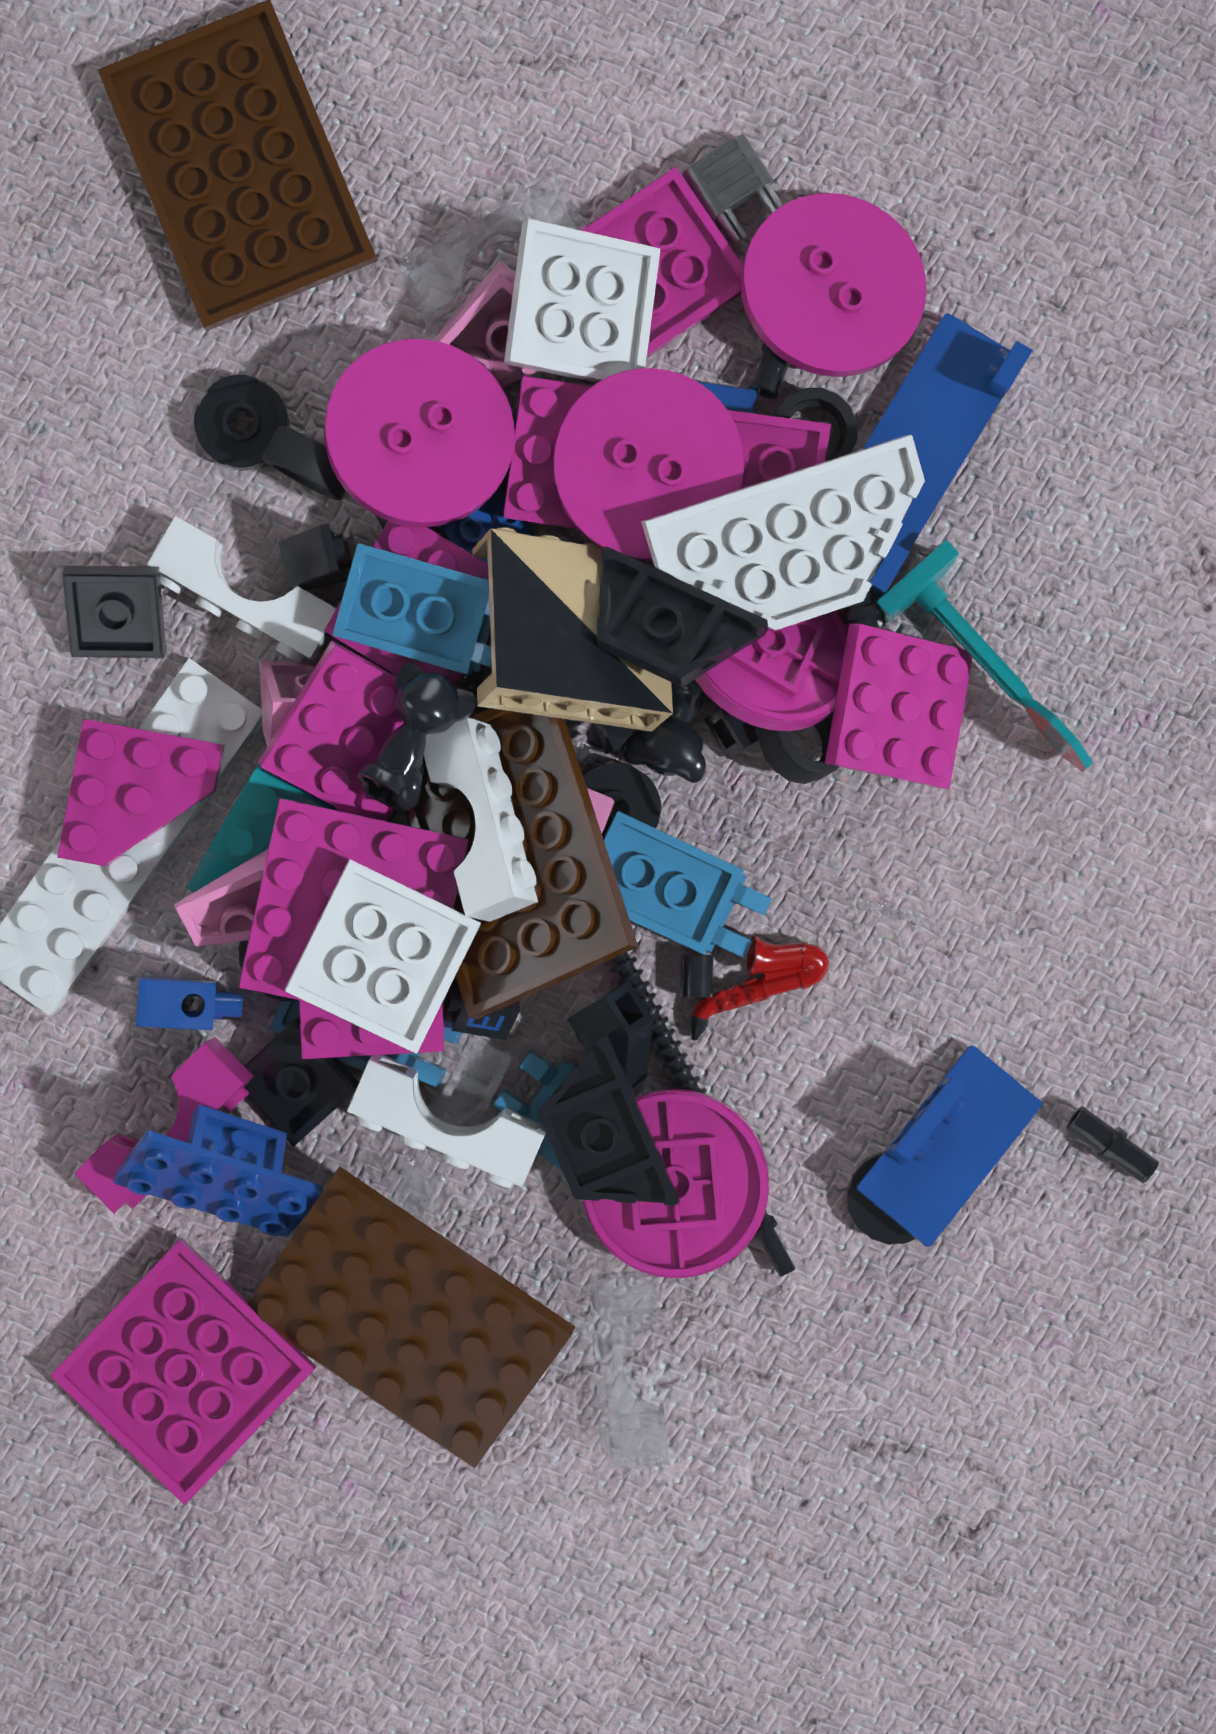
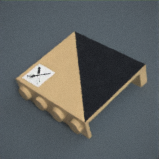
M510 528L490 529L472 549V556L487 558L492 657V674L477 688V706L651 732L673 714L670 681L598 648L596 638L598 618L600 617L599 596L603 576L602 555L604 549L594 543L576 544L561 541L558 537L551 535L539 537L517 533L514 529ZM638 560L655 568L653 561Z

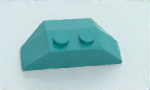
M258 763L186 888L196 892L268 849L279 798L336 810L335 806L263 769Z

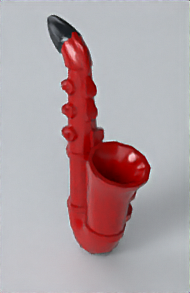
M752 936V944L747 953V974L763 973V977L759 978V980L754 977L748 978L742 986L733 985L726 991L720 989L713 997H706L696 1003L691 1016V1039L698 1040L707 1027L709 1017L714 1014L769 999L770 996L797 989L805 990L819 983L828 972L829 959L827 953L819 946L805 942L771 944L762 941L758 936Z

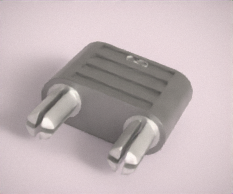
M744 134L736 136L695 162L682 174L713 222H720L733 244L740 243V239L743 241L747 234L732 211L756 196L759 197L770 215L783 206L771 187L774 183L773 178Z

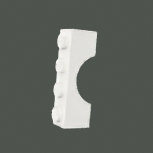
M175 516L147 564L150 567H159L161 584L177 594L180 593L183 587L199 595L195 604L217 617H220L223 610L239 618L235 626L236 628L259 641L264 633L279 641L280 643L276 651L300 664L305 656L316 662L331 636L324 629L336 608L298 586L286 595L270 601H252L238 596L229 587L223 575L221 565L223 545L215 538Z
M468 717L463 721L454 723L445 732L427 734L424 758L430 782L459 789L467 797L473 808L476 823L474 841L467 857L454 870L465 917L490 922L538 902L534 888L536 885V875L525 855L522 843L524 840V830L513 810L510 798L512 795V785L508 776L503 772L498 753L501 749L499 738L490 724Z
M372 1055L369 1059L347 1112L357 1116L355 1119L357 1123L368 1129L381 1131L384 1127L400 1134L399 1140L412 1148L425 1150L426 1146L444 1153L442 1158L451 1165L463 1169H468L469 1165H472L487 1172L486 1178L507 1188H511L513 1184L523 1187L546 1133L543 1124L506 1108L493 1119L477 1126L461 1127L448 1124L436 1117L424 1103L419 1089L418 1070L384 1055Z

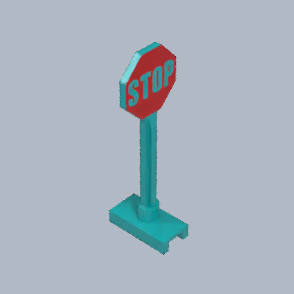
M946 539L876 602L880 612L879 615L888 623L909 608L915 601L928 615L932 613L1012 700L1025 708L1039 732L1058 753L1083 773L1093 764V761L1080 741L1055 714L1032 698L1026 685L947 600L949 595L938 585L937 582L956 563L959 552Z

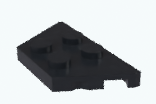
M606 546L603 550V576L599 596L600 617L598 618L596 638L599 649L683 687L763 637L768 631V620L610 547Z
M606 1033L597 1040L537 1113L576 1200L598 1201L600 1199H608L623 1203L639 1201L664 1203V1205L674 1206L680 1203V1198L610 1036Z

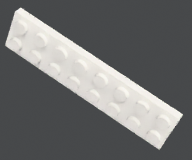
M189 658L139 729L225 745L219 782L262 721V709ZM206 799L179 815L177 819L148 839H144L108 866L57 858L59 841L0 924V981L47 1015H54Z

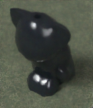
M413 663L405 664L396 677L397 693L394 699V706L404 723L385 739L377 760L367 762L358 773V778L362 782L361 787L364 792L378 802L399 812L408 811L418 804L424 775L422 757L425 752L426 734L447 731L454 723L468 718L476 706V697L473 693L456 688L441 674L425 673Z
M696 680L683 687L671 682L673 714L652 732L641 730L639 733L631 736L624 745V758L632 764L646 765L657 774L664 776L678 775L689 782L697 783L705 774L706 761L702 754L703 739L690 722L700 712L706 693Z

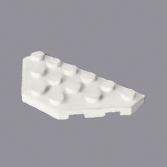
M905 435L642 521L641 524L656 569L768 620L769 629L779 630L864 601L872 585L870 581L882 558H886L903 525L901 521L912 499L916 498L925 479L912 435Z

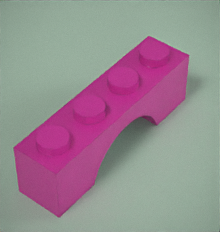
M216 1037L203 1043L171 1076L178 1094V1112L173 1126L165 1136L187 1142L192 1113L199 1104L218 1111L224 1107L230 1113L249 1095L244 1086L254 1076ZM121 1133L107 1140L74 1173L113 1214L126 1204L133 1210L148 1196L133 1193L128 1188L113 1183L115 1172L139 1141Z

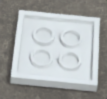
M532 219L522 222L504 364L596 383L623 371L645 368L661 249Z
M348 859L285 987V992L417 1054L481 923L473 918L465 917V914L362 864Z

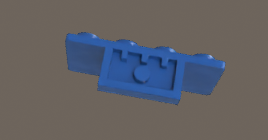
M969 1046L859 1182L857 1190L923 1246L930 1247L1038 1112L1042 1102L977 1047Z
M200 1104L192 1113L187 1142L153 1131H146L115 1172L113 1180L114 1184L126 1187L133 1193L140 1195L149 1194L171 1201L174 1205L181 1208H194L216 1215L220 1220L226 1222L242 1223L258 1228L267 1235L283 1237L289 1236L298 1226L323 1191V1186L281 1173L287 1133Z

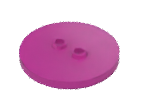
M820 193L797 198L774 211L761 224L745 253L741 270V294L744 308L754 330L776 355L789 364L810 373L831 377H847L866 373L882 366L897 355L917 329L924 311L926 277L923 263L915 244L903 227L888 213L857 197L836 193Z
M403 339L371 349L345 370L336 383L327 406L324 421V439L327 456L337 479L350 496L361 506L373 514L397 524L414 527H433L452 523L470 515L485 504L496 492L511 463L515 445V427L511 407L502 387L478 360L468 353L443 342L427 339Z
M641 368L623 371L601 380L588 389L575 402L566 415L558 433L553 457V472L560 502L572 523L586 538L602 549H605L607 546L636 560L653 561L641 522L740 490L744 474V456L740 435L730 413L711 391L697 381L680 373L658 368Z
M838 609L779 630L768 628L763 637L695 680L702 690L723 710L748 724L775 731H794L811 727L826 719L835 710L849 625L844 624L843 613Z
M665 1089L638 1096L636 1099L678 1193L680 1203L669 1206L664 1205V1203L636 1201L635 1203H623L608 1199H600L598 1201L583 1200L590 1225L599 1240L614 1256L632 1268L646 1274L666 1278H687L718 1269L735 1258L749 1244L759 1229L765 1215L769 1196V1172L760 1141L745 1119L734 1109L707 1094L684 1089Z

